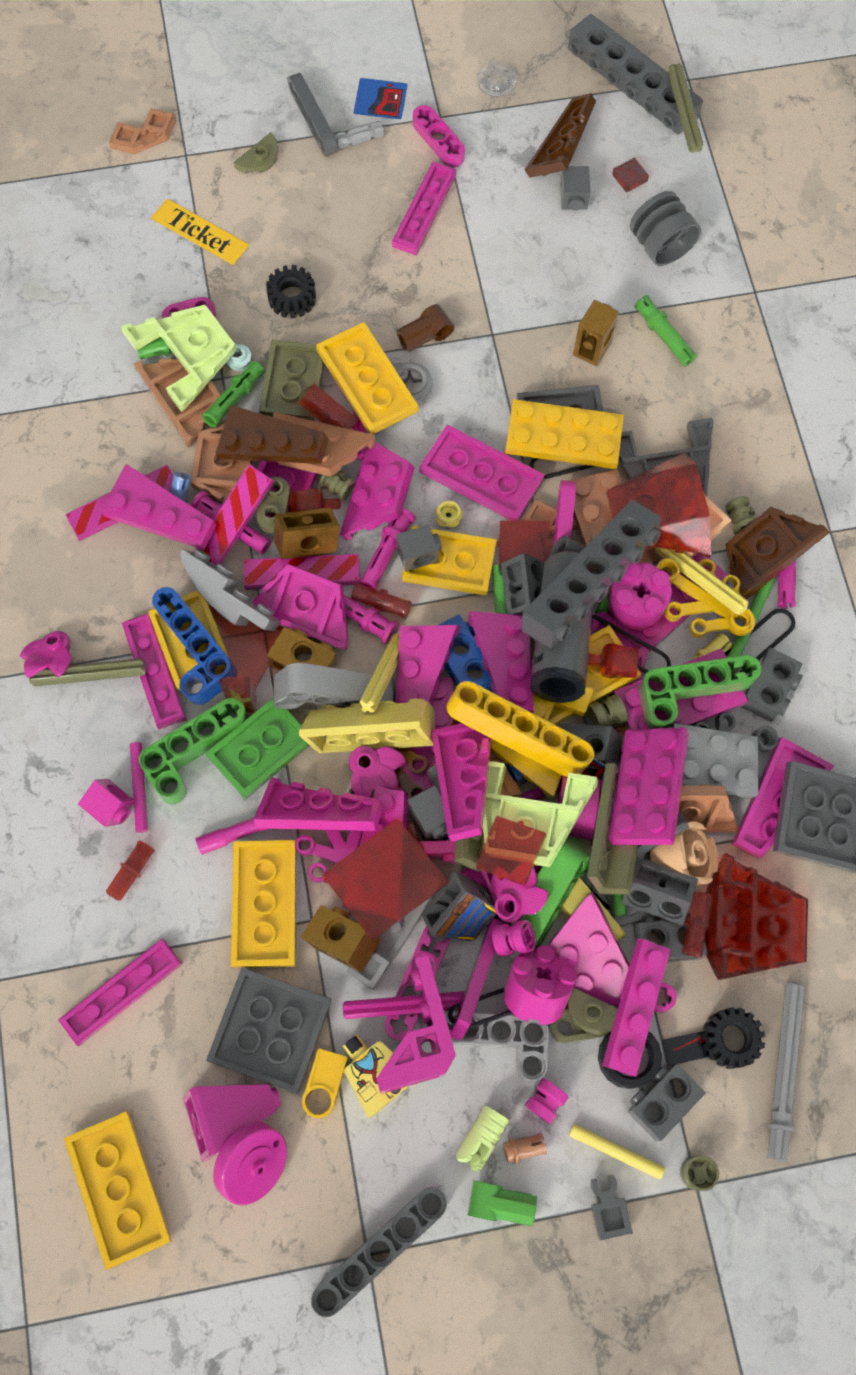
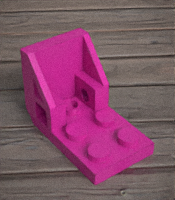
M429 955L415 959V968L411 969V977L415 992L422 991L424 1001H420L419 1005L424 1024L430 1023L431 1026L408 1032L376 1078L381 1094L445 1076L456 1056ZM424 1042H430L432 1052H424L421 1045Z

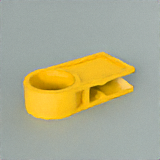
M318 1048L306 1090L302 1097V1106L307 1115L321 1119L332 1113L348 1057ZM315 1089H324L331 1097V1105L326 1112L313 1114L308 1109L307 1097Z

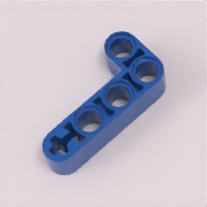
M162 587L154 593L152 604L198 663L181 678L179 683L180 690L193 704L204 705L236 680L237 669L173 588ZM169 602L177 609L174 613L166 606ZM189 621L192 622L191 626L187 630L181 631V627L184 623ZM209 643L206 651L198 653L200 645ZM227 665L226 670L222 674L215 675V670L218 666ZM197 683H202L201 690L191 694L192 687Z

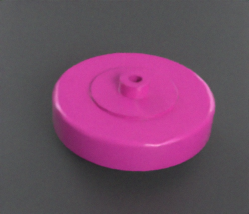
M263 1122L247 1124L233 1133L222 1146L215 1161L213 1180L218 1193L232 1204L239 1206L252 1204L264 1197L275 1186L285 1167L287 1145L283 1135L269 1124Z

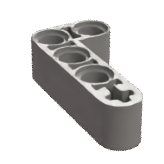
M292 663L274 675L273 705L280 709H295L309 702L343 708L350 707V704L360 703L373 674L307 663ZM393 678L390 679L380 702H395Z
M444 1011L447 1024L450 1026L451 1022L448 1018V1011ZM453 1012L454 1019L456 1018L457 1012ZM474 1013L472 1022L474 1023L496 1014ZM508 1015L477 1026V1034L472 1038L463 1037V1039L457 1040L451 1037L452 1043L455 1045L516 1048V1071L518 1076L525 1082H536L547 1072L549 1031L547 1025L539 1024V1020L529 1018L528 1022L516 1016ZM423 1022V1023H422V1028H425V1027H427V1025H431V1024H430V1023L424 1024V1022ZM496 1023H504L509 1028V1037L505 1040L496 1039L492 1034V1026ZM535 1025L540 1029L541 1039L538 1042H530L526 1039L524 1034L526 1026ZM526 1058H534L539 1062L540 1071L536 1076H530L525 1073L523 1062Z

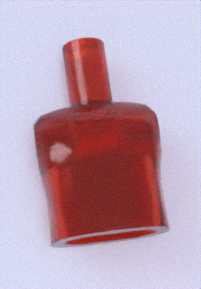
M320 488L291 490L289 493L290 512L322 508L339 510L341 508V500L339 498L324 499Z
M612 643L606 644L601 654H588V665L600 666V672L604 678L625 677L637 679L639 647H626Z

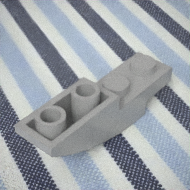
M195 548L194 552L182 549L180 557L192 582L208 603L234 625L247 626L248 622L251 621L263 630L276 631L281 621L272 616L274 611L261 603L257 606L249 601L251 596L237 588L240 581L232 576L233 571L220 563L217 566L209 561L211 557L199 549Z

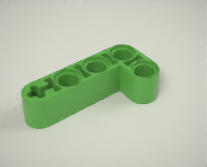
M743 655L650 670L646 673L639 686V695L646 725L650 729L669 728L678 715L676 700L748 689L761 674L760 662L755 657ZM708 673H716L720 677L721 682L712 681ZM678 677L688 678L691 686H683L679 682ZM648 682H658L661 685L662 690H652L649 687ZM654 711H664L668 716V720H659L655 716Z
M224 699L146 747L139 756L140 766L165 803H180L187 794L186 785L177 770L206 753L248 718L245 707L239 699ZM234 712L238 716L236 718H232L229 715V713ZM218 719H221L224 726L220 727ZM204 727H215L212 734L208 736L200 735ZM178 743H188V747L185 751H175V747ZM161 758L162 763L159 767L155 769L149 768L151 760ZM168 783H178V787L174 792L164 793V788Z
M572 835L567 837L550 867L543 866L537 876L538 883L536 887L548 891L546 904L536 914H525L521 919L528 920L534 928L536 938L534 949L542 945L579 877L584 876L588 872L592 848Z

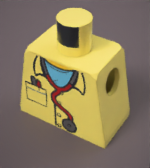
M357 1034L342 1046L353 1060L344 1069V1072L366 1115L371 1119L408 1087L384 1094L380 1093L376 1078L393 1054L380 1040L368 1048Z

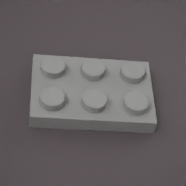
M676 723L669 727H686L689 733L682 785L709 784L711 786H725L727 795L747 798L758 796L757 736Z

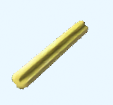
M662 539L656 544L655 552L663 559L675 560L680 567V572L735 614L741 615L746 611L749 603L747 599L670 541Z
M397 633L392 635L360 700L363 712H375L398 665L400 635Z

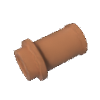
M538 1133L537 1135L514 1140L513 1137L509 1138L508 1142L503 1143L507 1162H514L516 1165L519 1164V1160L546 1155V1143H542L544 1141L543 1134Z

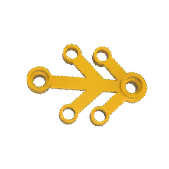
M666 558L659 561L657 568L670 573V584H673L697 600V602L682 604L678 602L669 603L665 611V617L669 621L676 622L682 616L715 612L722 617L708 621L702 618L693 620L689 627V632L695 638H702L707 632L729 630L736 636H745L753 630L755 618L749 609H746L741 615L735 614L707 591H704L680 575V567L675 560ZM703 559L699 562L702 566H708L711 570L710 572L715 575L716 565L712 560ZM727 575L723 582L725 584L728 581L732 582L735 585V588L732 589L740 594V580L738 577ZM670 609H677L679 615L671 614ZM736 619L742 620L743 623H744V626H739V625H737V624L735 623V620H736ZM694 625H701L704 631H696Z

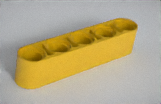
M463 681L459 683L447 702V712L455 720L567 778L568 773L582 774L594 759V750L585 740L473 682Z

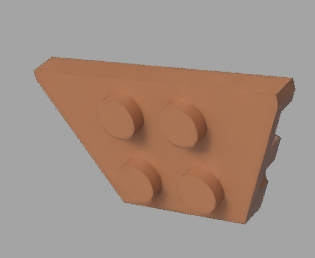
M170 358L159 359V363L143 365L142 361L135 362L136 371L189 448L198 438V432L203 431L207 425L202 418L203 413L218 399L220 393L210 380L189 406L181 412L166 390L168 386L188 375V372L179 360Z
M277 412L273 414V418L324 432L328 437L322 464L278 462L280 465L331 477L340 471L344 465L350 464L357 459V453L366 446L371 449L375 445V435Z
M221 424L218 428H209L198 432L191 476V485L194 489L200 492H207L210 498L220 504H224L249 464L252 466V461L223 460L215 454L224 424Z
M709 784L682 785L679 807L687 823L692 821L701 823L706 828V830H702L703 832H737V824L725 786H711Z

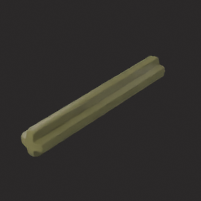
M680 63L676 65L671 64L668 75L688 150L691 153L700 152L703 140L683 66Z
M142 658L69 665L61 677L56 676L49 668H46L29 678L30 684L36 687L143 676L146 674V663Z

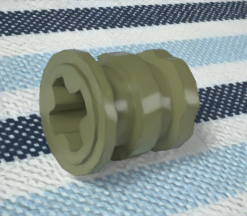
M339 471L331 477L322 475L318 487L320 489L328 488L329 493L332 495L338 494L339 499L343 501L351 494L356 479L352 477L347 478L346 473Z
M746 496L733 499L725 505L726 512L730 514L731 523L735 524L732 529L734 534H738L757 518L754 517L755 511L752 506L749 507L750 500Z

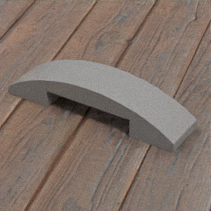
M414 864L404 880L405 890L404 896H402L401 908L404 911L403 922L382 918L373 931L381 939V942L362 974L350 967L346 971L372 990L402 948L422 916L421 913L429 904L441 883V880Z

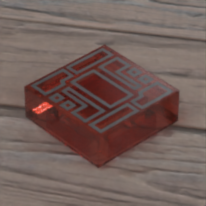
M635 157L613 168L612 175L626 193L648 182L649 175Z

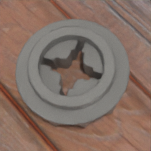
M414 362L402 363L395 367L396 372L413 398L423 401L425 395L430 393L432 386V377L427 368ZM408 376H411L413 383H415L412 390L407 385Z

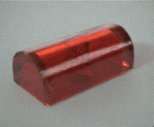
M316 384L305 388L297 400L300 406L321 423L351 429L357 421L355 416Z

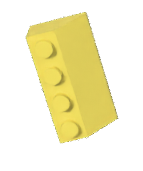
M410 699L408 703L398 704L393 701H381L373 713L369 711L363 712L360 703L350 704V707L345 708L325 705L319 710H310L299 729V736L318 753L349 752L361 746H367L374 750L385 746L390 748L433 746L431 731L435 730V710L428 701L423 699Z

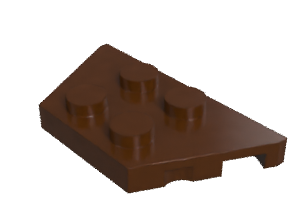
M773 507L768 508L725 544L727 557L730 559V575H734L740 580V595L745 599L751 597L830 533L824 525H816L805 521L802 517L785 514L782 510Z

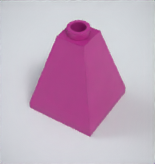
M269 1084L196 1086L190 1088L183 1097L202 1162L209 1160L219 1153L224 1143L238 1129L250 1123L264 1121L277 1111V1107L281 1106L277 1089L275 1087L270 1088Z

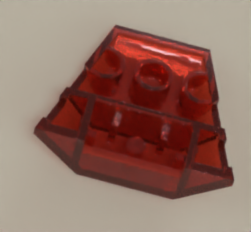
M685 452L607 490L606 494L612 519L631 500L661 516L659 527L661 535L653 546L649 545L646 549L655 550L657 547L675 550V553L683 554L686 551L701 553V556L711 557L710 514L697 464Z
M724 853L719 861L718 870L713 874V880L706 889L704 938L707 950L706 957L717 980L807 962L808 899L777 881H770L758 874V870L752 867L747 868L735 861V857Z

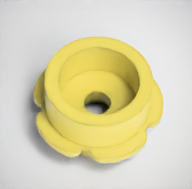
M453 501L441 503L435 511L437 516L436 522L442 527L454 528L459 525V520L463 518L461 508Z

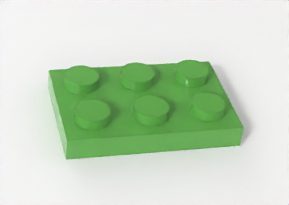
M272 698L205 754L242 798L246 800L310 745L299 736V729L302 725L287 709L274 707Z

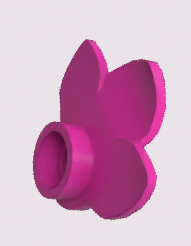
M54 631L46 635L44 639L29 643L19 655L22 659H25L24 672L27 678H31L47 667L56 676L61 677L68 668L72 658L69 653L70 639L65 632Z
M367 746L354 749L349 756V767L353 772L350 783L353 792L356 795L369 797L373 790L375 791L376 786L398 790V779L394 770L401 767L406 762V759L400 752L387 746L376 750ZM362 756H367L370 759L369 765L365 768L359 765V759Z
M523 863L511 874L500 867H497L491 879V890L497 898L495 911L505 922L514 923L521 920L525 914H536L547 902L548 891L536 887L538 883L537 873L532 864ZM511 901L514 902V912L510 909Z

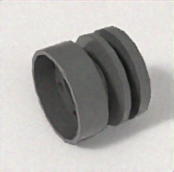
M664 191L647 200L635 212L629 225L631 232L637 237L638 242L644 245L645 252L653 263L658 266L668 265L680 259L693 248L701 235L700 225L690 213L686 212L685 205L680 202V198L673 191Z

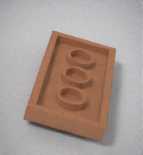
M617 469L568 480L576 482L573 518L582 543L586 546L628 504L629 499ZM646 548L638 563L653 565Z

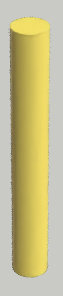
M573 1124L569 1133L570 1137L661 1180L665 1167Z

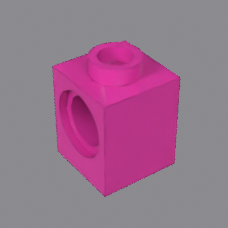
M95 779L78 805L104 827L124 823L131 814L130 808L135 800L110 779Z

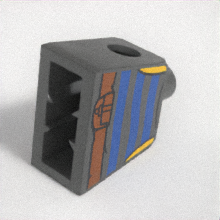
M456 870L421 913L431 936L465 941L475 940L484 928L489 926L493 918L500 920L495 911V901L491 897L489 890Z

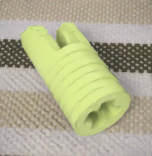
M484 1105L456 1154L457 1160L461 1163L467 1162L475 1172L481 1171L510 1120Z

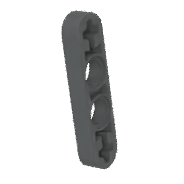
M299 72L288 76L287 81L290 92L323 155L326 157L337 153L338 145L335 136L302 74Z

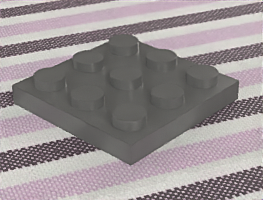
M794 761L787 762L772 852L856 873V778Z
M241 967L206 1061L299 1094L332 999Z

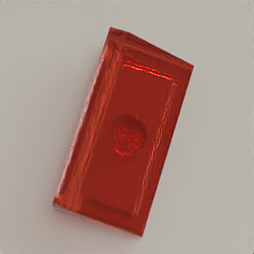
M249 676L219 679V684L226 699L234 698L242 702L246 712L251 715L257 711V696Z

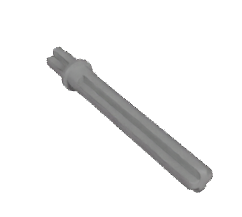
M794 982L787 983L785 986L771 1124H767V1128H770L767 1158L788 1162L790 1132H794L791 1122L805 994L804 985Z

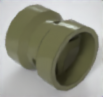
M617 694L608 697L603 703L595 702L588 705V713L593 725L610 726L612 724L620 725L628 722L626 708Z
M691 1156L682 1162L680 1177L688 1188L707 1191L717 1184L719 1169L716 1163L709 1157Z

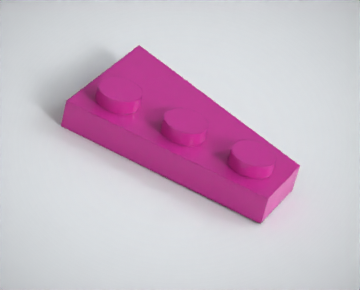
M400 626L397 704L408 703L410 699H423L432 706L440 684V675L445 663L449 660L451 654L449 651L454 638H457L460 630L459 626Z

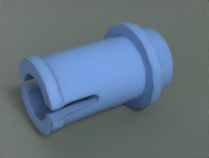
M174 472L170 493L187 504L186 496L192 477L183 472L181 474Z

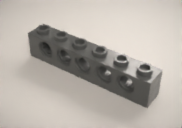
M591 13L570 30L568 50L573 55L579 57L592 70L597 71L610 84L615 85L628 98L638 103L646 112L656 117L667 128L677 135L683 132L667 71ZM689 89L696 118L698 119L703 99Z
M631 500L523 611L521 630L550 649L559 641H565L577 621L582 622L589 614L592 605L596 601L598 603L601 602L607 595L609 587L614 582L619 583L624 577L627 568L631 564H637L644 550L649 545L653 546L658 541L661 535V530H659L661 516Z

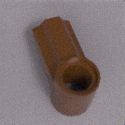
M434 304L426 308L419 319L398 329L397 337L403 349L410 352L433 339L435 341L446 339L452 334L455 327L441 306Z

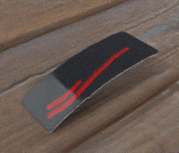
M705 1031L662 1040L667 1064L671 1066L708 1058L710 1053L708 1050L704 1051L702 1046L706 1044L705 1039H701V1034L705 1033Z

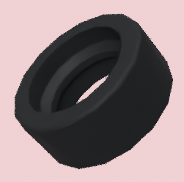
M611 1032L605 1035L599 1045L598 1062L600 1070L608 1081L617 1087L633 1089L645 1086L656 1077L661 1068L662 1053L658 1041L651 1032H648L645 1043L649 1056L648 1065L636 1077L625 1076L616 1070L602 1066Z

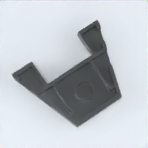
M713 418L688 422L686 428L692 448L638 456L632 431L622 432L618 462L637 491L670 463L707 497Z

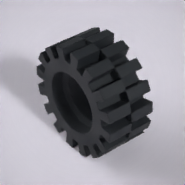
M287 265L283 266V271H280L279 268L275 269V275L271 273L269 281L266 282L267 296L271 309L274 308V312L277 315L281 311V316L286 318L287 314H290L291 319L295 318L296 313L300 317L304 316V310L309 313L311 306L315 305L316 299L315 283L310 272L305 273V268L300 267L298 271L297 265H292V269H288ZM288 287L301 289V293L293 297L281 294Z
M734 1007L711 1015L708 1018L709 1021L703 1026L705 1033L701 1034V1039H705L706 1043L702 1045L704 1051L708 1050L710 1053L708 1055L709 1059L716 1060V1065L720 1067L726 1066V1069H734L751 1065L755 1062V1059L760 1058L762 1053L759 1051L765 1048V1043L761 1042V1038L765 1037V1032H760L759 1027L762 1024L759 1020H753L755 1015L751 1012L745 1013V1009H735ZM729 1025L738 1027L744 1035V1044L738 1051L729 1050L722 1041L723 1030Z

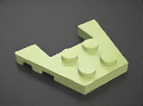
M206 305L173 312L170 317L158 320L154 317L145 319V323L134 326L131 323L121 326L123 334L136 351L155 339L162 337L188 372L187 376L166 388L168 395L181 412L189 406L237 351L235 343Z
M489 761L483 820L486 855L492 858L550 867L598 785L597 777L568 773L562 804L500 795L506 766L504 763Z

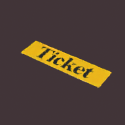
M166 199L150 218L231 265H234L250 246L169 199Z

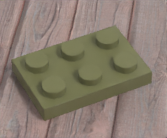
M281 340L271 341L259 407L260 414L273 417L274 412L315 421L324 362L316 351V344Z

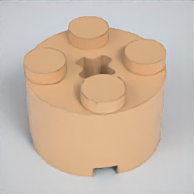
M688 822L690 828L675 836L674 845H658L650 850L652 863L698 878L696 886L712 882L711 875L718 870L719 859L716 844L712 837H706L702 831L706 830V828L699 822Z

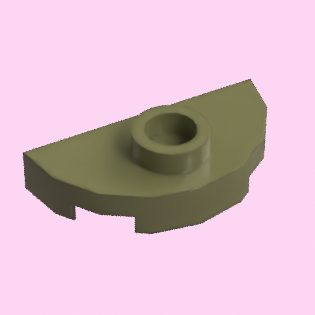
M270 132L234 161L235 169L242 173H247V171L263 173L270 169L277 161L278 144L274 135Z
M574 988L567 1004L574 1023L585 1032L596 1035L611 1032L618 1008Z

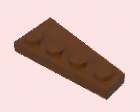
M592 93L571 99L524 169L530 178L540 175L546 176L550 173L568 169L596 103Z
M230 405L215 454L223 460L322 464L328 437L321 431Z

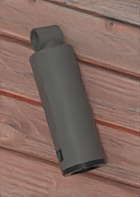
M563 535L557 540L552 549L551 556L544 563L541 593L578 556L586 545L567 535ZM593 605L587 617L582 622L577 621L572 627V631L567 639L563 642L559 641L552 649L535 639L530 689L539 698L550 702L566 703L578 700L585 694Z

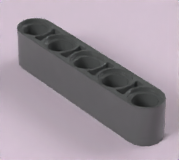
M431 1187L424 1189L318 1285L311 1297V1306L314 1312L321 1317H331L339 1312L442 1217L447 1207L444 1194L439 1189ZM431 1193L439 1196L441 1200V1207L434 1214L426 1213L421 1204L422 1199ZM402 1217L411 1218L416 1225L415 1232L409 1237L399 1235L396 1230V1224ZM383 1241L388 1244L390 1254L385 1260L379 1261L372 1257L370 1248L374 1242ZM350 1265H357L363 1271V1280L358 1284H350L345 1278V1269ZM324 1289L332 1290L337 1296L336 1305L328 1309L322 1307L318 1300L320 1291Z

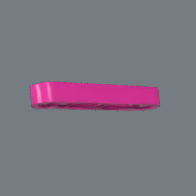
M427 926L425 927L395 997H401L405 989L414 987L411 969L415 968L416 958L429 955V959L433 963L434 977H436L449 946L450 938H445L444 942H437L434 952L440 953L438 958L431 952L421 951L422 946L429 949L431 944V937L428 936L429 930ZM415 1013L414 1017L407 1014L404 1025L408 1027V1030L406 1032L400 1031L399 1035L393 1033L394 1027L390 1023L392 1020L398 1021L400 1015L387 1016L385 1020L387 1035L395 1041H402L408 1032L414 1030L420 1013Z

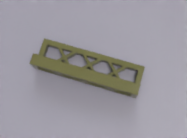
M606 763L587 875L599 894H631L638 845H612L608 840L619 769L615 763Z

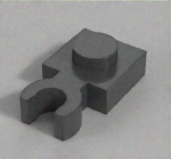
M608 1175L609 1188L605 1191L599 1189L597 1179H591L590 1182L591 1190L599 1197L600 1203L591 1205L598 1240L600 1241L633 1233L625 1198L615 1199L614 1193L617 1190V1181L614 1175Z

